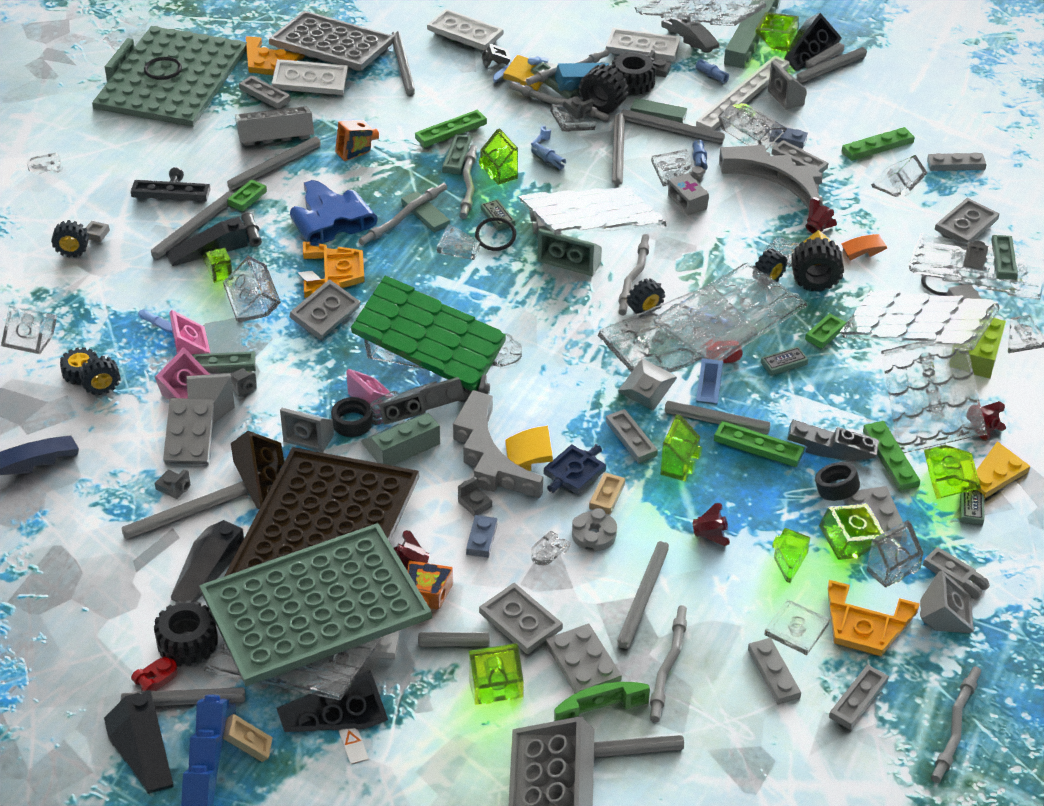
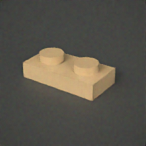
M604 472L589 502V509L600 508L605 511V514L611 515L625 486V478Z
M235 714L229 716L226 721L223 739L261 762L267 760L273 737Z

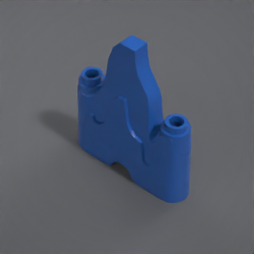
M316 180L304 182L307 210L300 206H294L290 210L291 219L306 242H310L312 246L335 239V235L340 232L354 234L370 229L376 225L378 220L377 215L354 190H347L343 195H340Z

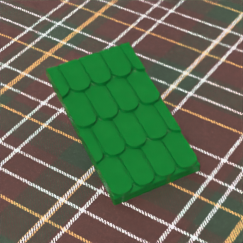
M386 275L351 326L353 334L364 338L367 358L427 369L447 380L459 377L462 387L470 391L478 390L482 375L488 373L506 341V334L502 333L500 329L480 322L474 316L442 304L440 300L416 291L415 287Z

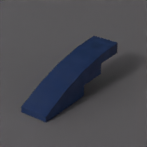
M70 435L28 442L0 452V475L32 473L34 466L55 464L57 457L77 456L79 448Z

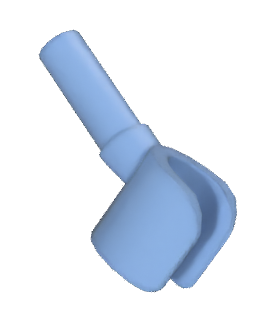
M541 126L540 135L531 145L533 146L541 140H549L551 129L546 130V126Z

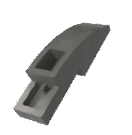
M686 14L661 20L662 28L667 29L669 32L678 33L679 36L683 37V42L693 48H699L703 52H711L713 49L719 48V43L711 32L699 21Z
M456 377L437 383L435 381L410 389L386 399L378 405L383 424L386 425L424 414L426 410L465 399L460 378Z
M794 419L790 423L787 437L789 441L805 445L806 453L843 460L876 458L879 443L878 439L837 427L835 432Z

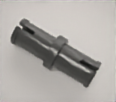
M245 212L241 215V219L246 228V235L250 245L257 247L262 243L259 235V226L255 223L253 214Z

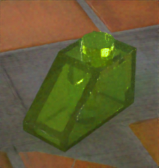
M225 248L206 252L202 256L214 283L233 278L231 259Z
M784 528L781 535H776L772 548H775L774 560L785 581L791 584L808 554L811 537Z

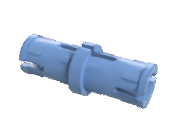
M703 59L697 61L696 69L707 74V77L714 78L722 84L729 80V74L720 70L717 65L709 64Z
M696 140L692 144L694 151L693 160L696 166H700L706 171L708 165L704 142L699 140L700 145H698Z
M540 143L533 145L537 150L532 148L531 152L541 157L545 163H550L558 169L564 168L565 165L561 162L566 164L565 158L555 154L554 150L547 149Z

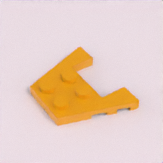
M246 36L249 73L274 75L277 59L297 61L305 57L304 54L293 53L284 49L260 48L262 38Z
M303 242V258H324L325 279L304 280V298H308L329 279L341 288L365 282L363 250L344 247L331 249L327 248L325 244H319L318 247L310 245V242Z
M829 580L827 590L834 644L882 656L919 611L920 603L901 598L898 600L894 616L847 604L845 602L850 585Z

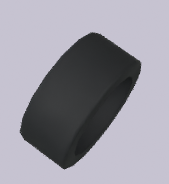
M358 397L343 398L336 402L331 411L333 428L338 434L345 437H357L367 433L373 424L371 405L366 400ZM348 413H359L364 416L356 421L341 419V416Z
M837 462L826 465L815 476L818 493L825 500H844L854 495L860 488L858 472L855 466L850 463ZM845 479L842 482L830 484L833 481Z

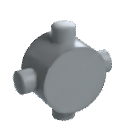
M694 166L689 174L695 179H701L705 169L700 166Z

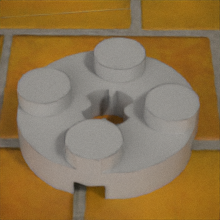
M596 508L593 511L582 513L573 519L572 538L579 547L586 549L587 546L593 548V551H601L614 544L617 536V523L610 515L605 514L603 509ZM591 529H597V530H599V532L595 533L594 531H590V530H591Z

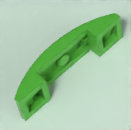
M612 682L584 689L565 699L554 709V721L579 717L580 713L621 702L625 709L648 704L650 687L648 684L639 682Z

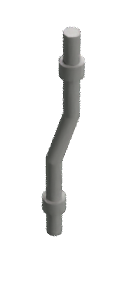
M605 49L598 53H591L587 58L575 63H597L600 59L609 56V51ZM557 66L546 71L541 70L537 72L536 75L527 78L526 83L531 85L538 81L543 82L547 80L548 77L556 73Z
M515 82L510 84V89L521 92L523 96H531L549 104L562 106L564 100H567L548 96L533 90L528 85L523 86ZM592 106V111L588 117H596L607 122L610 115L600 112Z
M471 145L469 152L465 156L466 163L463 169V176L467 192L460 205L461 212L459 216L462 219L467 218L468 212L473 205L472 198L475 188L470 172L477 158L476 145Z
M442 183L435 188L426 190L425 194L411 201L393 219L369 230L368 234L359 238V243L364 245L371 240L382 237L384 232L398 225L416 207L428 200L432 201L437 198L438 194L447 190V185Z
M648 234L642 235L641 243L638 245L637 253L639 255L636 267L624 279L622 293L619 295L618 300L620 315H626L628 308L627 295H630L631 284L645 267L646 256L649 254L650 249Z
M684 605L678 607L677 616L673 620L672 626L674 632L672 647L657 672L655 690L651 694L650 699L652 707L650 720L652 722H659L661 708L664 707L666 698L664 694L666 677L681 652L683 633L687 629V607Z
M973 667L968 677L963 680L960 686L961 691L952 707L951 737L943 753L939 754L935 762L936 768L931 776V780L935 783L941 782L945 771H948L953 763L952 757L961 741L962 710L969 696L977 688V680L981 674L979 667Z

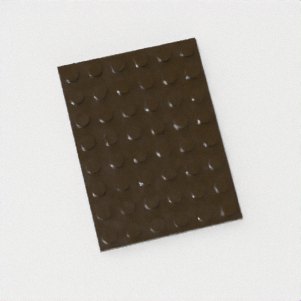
M292 447L224 576L376 523L380 525L390 542L417 484L419 471Z

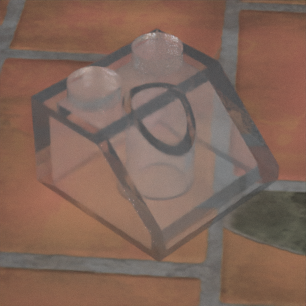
M915 154L888 166L873 181L871 186L894 197L908 196L914 192V187L923 182V178L928 172Z
M9 306L1 346L41 354L54 335L57 315Z
M907 520L872 540L867 572L885 588L899 583L909 574H915L922 566L923 550L910 521Z

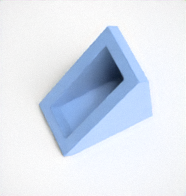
M702 358L696 401L718 403L723 361Z

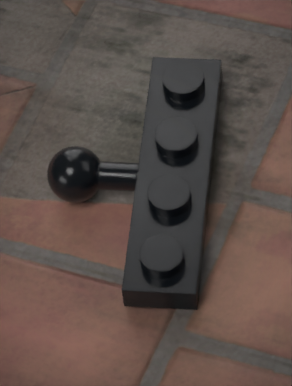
M173 167L169 171L170 181L134 180L130 192L131 197L207 202L211 189L210 184L179 182L183 179L184 172L180 167Z

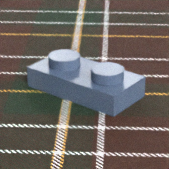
M773 125L768 134L767 141L780 143L784 140L798 148H804L809 132L786 128L781 125Z
M475 515L466 547V555L489 558L497 528V518Z

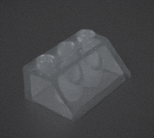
M746 103L730 104L718 116L723 131L748 146L765 145L766 150L787 130L785 126Z
M249 255L223 282L236 321L238 322L267 317L281 303L267 265Z

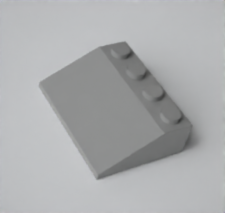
M307 106L235 114L239 141L244 143V145H254L255 141L271 143L274 142L273 139L281 138V141L292 140V137L299 136V139L310 138V135L314 134L312 112Z
M582 716L512 729L509 806H593L595 729Z

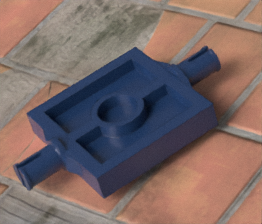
M573 444L567 447L553 462L544 467L543 474L554 480L547 486L548 491L555 493L560 487H565L579 495L606 471V464L595 457L602 452L601 446L595 444L589 451L579 449Z

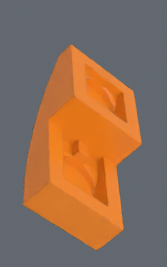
M880 234L864 235L841 243L850 261L865 253L872 257L888 249Z

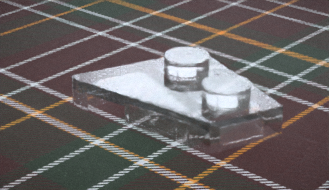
M1030 315L1012 317L1010 319L1008 354L1044 348V336Z

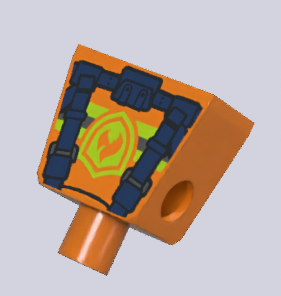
M363 120L338 121L335 152L344 161L366 154L371 150L372 140L379 139V131L376 128L372 129Z
M409 561L408 573L430 609H440L453 585V567Z

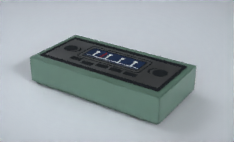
M498 199L481 204V210L487 218H504L515 226V219ZM491 221L497 231L510 228L506 223Z
M797 346L761 357V364L772 376L808 365V358Z
M961 485L960 522L983 525L985 520L984 495L973 486Z

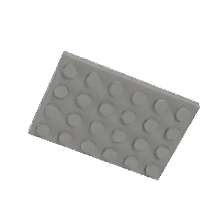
M303 11L269 37V45L280 49H287L293 53H301L308 57H315L324 62L347 65L353 70L362 71L394 43L393 39L395 36Z

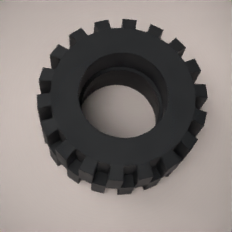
M627 52L618 55V57L612 60V68L618 69V72L622 73L623 78L627 81L628 95L645 94V92H649L654 88L656 62H654L653 58L643 53Z
M601 64L600 66L596 65L582 78L578 90L581 91L579 95L583 98V102L592 99L594 101L593 107L597 108L600 112L610 114V112H614L625 101L629 88L626 85V79L623 78L622 73L618 72V69H613L611 65Z
M815 237L814 240L810 238L805 243L801 242L799 244L800 247L794 249L791 259L795 282L797 281L800 287L803 286L804 289H811V291H824L825 288H832L833 284L837 285L839 280L842 279L844 273L842 252L840 247L835 245L834 241Z
M187 600L185 603L179 601L175 602L176 605L173 606L170 604L166 607L165 611L162 610L159 613V617H156L154 621V633L161 657L172 658L177 666L182 664L192 666L191 663L196 662L199 664L203 658L208 659L210 653H214L216 650L215 645H218L216 623L209 608L206 605L201 606V603L197 601L195 603ZM184 632H191L189 634L180 635Z

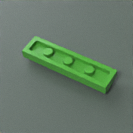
M476 109L415 132V139L425 148L452 138L455 134L460 135L487 124V118Z
M906 127L843 144L841 151L853 161L914 143L915 136Z
M724 421L721 422L714 434L715 442L794 467L798 466L805 449L803 446Z
M879 421L865 424L863 426L865 436L879 440L877 456L897 489L902 491L919 487L921 480L886 423Z

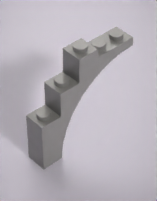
M765 145L720 147L719 165L722 174L752 175L777 183L800 198L808 211L810 199L814 197L820 200V206L823 205L822 196H819V184H822V173L818 171L817 165L796 166V163L792 162L791 155L770 156V153L766 151Z
M473 390L453 423V440L465 443L463 447L464 463L476 466L474 477L478 479V488L495 492L499 486L540 498L543 493V476L525 470L502 454L488 431V422L493 412V396Z

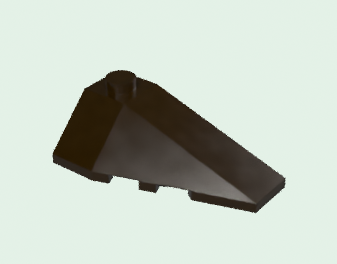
M247 431L231 442L232 457L256 508L260 509L284 464L281 442Z

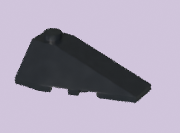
M820 12L807 18L800 27L784 59L789 61V65L796 71L805 66L807 60L839 43L842 37Z
M240 217L221 221L166 251V255L171 265L176 266L248 247L246 228Z
M225 520L207 527L193 542L171 594V600L175 602L181 601V603H185L186 600L191 601V603L198 601L202 596L199 585L216 580L231 564L244 539L243 528Z
M371 670L348 677L276 708L284 732L366 729L388 721Z
M151 690L125 696L104 717L109 741L119 751L124 762L126 761L133 770V774L148 794L174 787Z

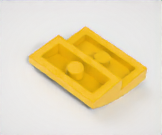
M517 54L504 71L503 79L518 82L523 86L528 85L526 79L534 76L531 69L537 65L528 64L529 58ZM538 81L528 86L538 91L543 82Z
M548 425L524 430L505 440L507 458L527 471H531V464L553 462Z

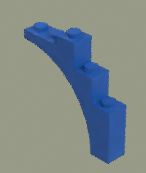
M205 695V699L197 702L196 731L190 737L189 767L183 773L181 806L214 805L227 718L232 714H236V703H229V699L220 698V695Z

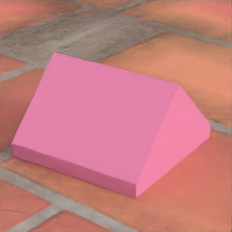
M171 310L169 314L176 352L178 353L182 348H185L191 355L210 353L205 327Z
M182 348L155 376V380L162 396L167 399H188L187 376L210 374L185 348Z
M351 369L347 370L348 394L351 397L366 400L371 405L373 417L380 414L378 404L394 395L376 378Z

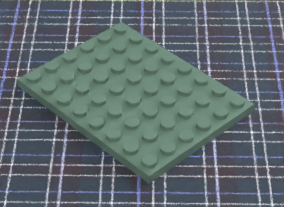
M150 26L135 46V49L130 52L128 58L123 61L120 68L117 69L93 100V109L194 127L246 52L247 42L208 36L207 34H197L190 31L185 32L159 26ZM172 57L181 63L182 70L171 79L155 80L145 74L144 67L147 62L154 58ZM167 60L154 62L148 67V72L155 76L171 75L178 70V65L175 62Z
M378 523L199 585L202 596L246 687L432 619V611Z

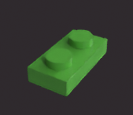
M251 179L227 199L228 205L244 211L267 192V186Z
M829 313L806 333L805 340L823 349L846 328L847 322Z

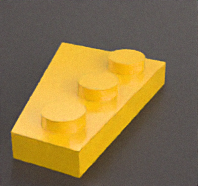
M997 441L969 479L968 486L976 488L984 495L985 499L1027 474L1031 466Z

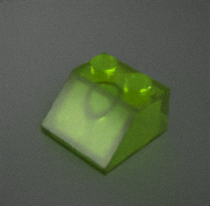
M765 12L755 32L771 49L786 52L799 30V16Z
M500 128L496 129L481 148L480 167L498 185L518 179V147Z
M676 414L663 442L660 475L686 482L689 473H694L695 460L700 459L703 447L700 446V436L678 414Z
M946 444L924 450L936 499L981 488L972 453Z
M868 504L828 507L819 524L838 560L858 558L887 539L886 534Z
M518 643L469 651V683L475 705L524 697V681Z

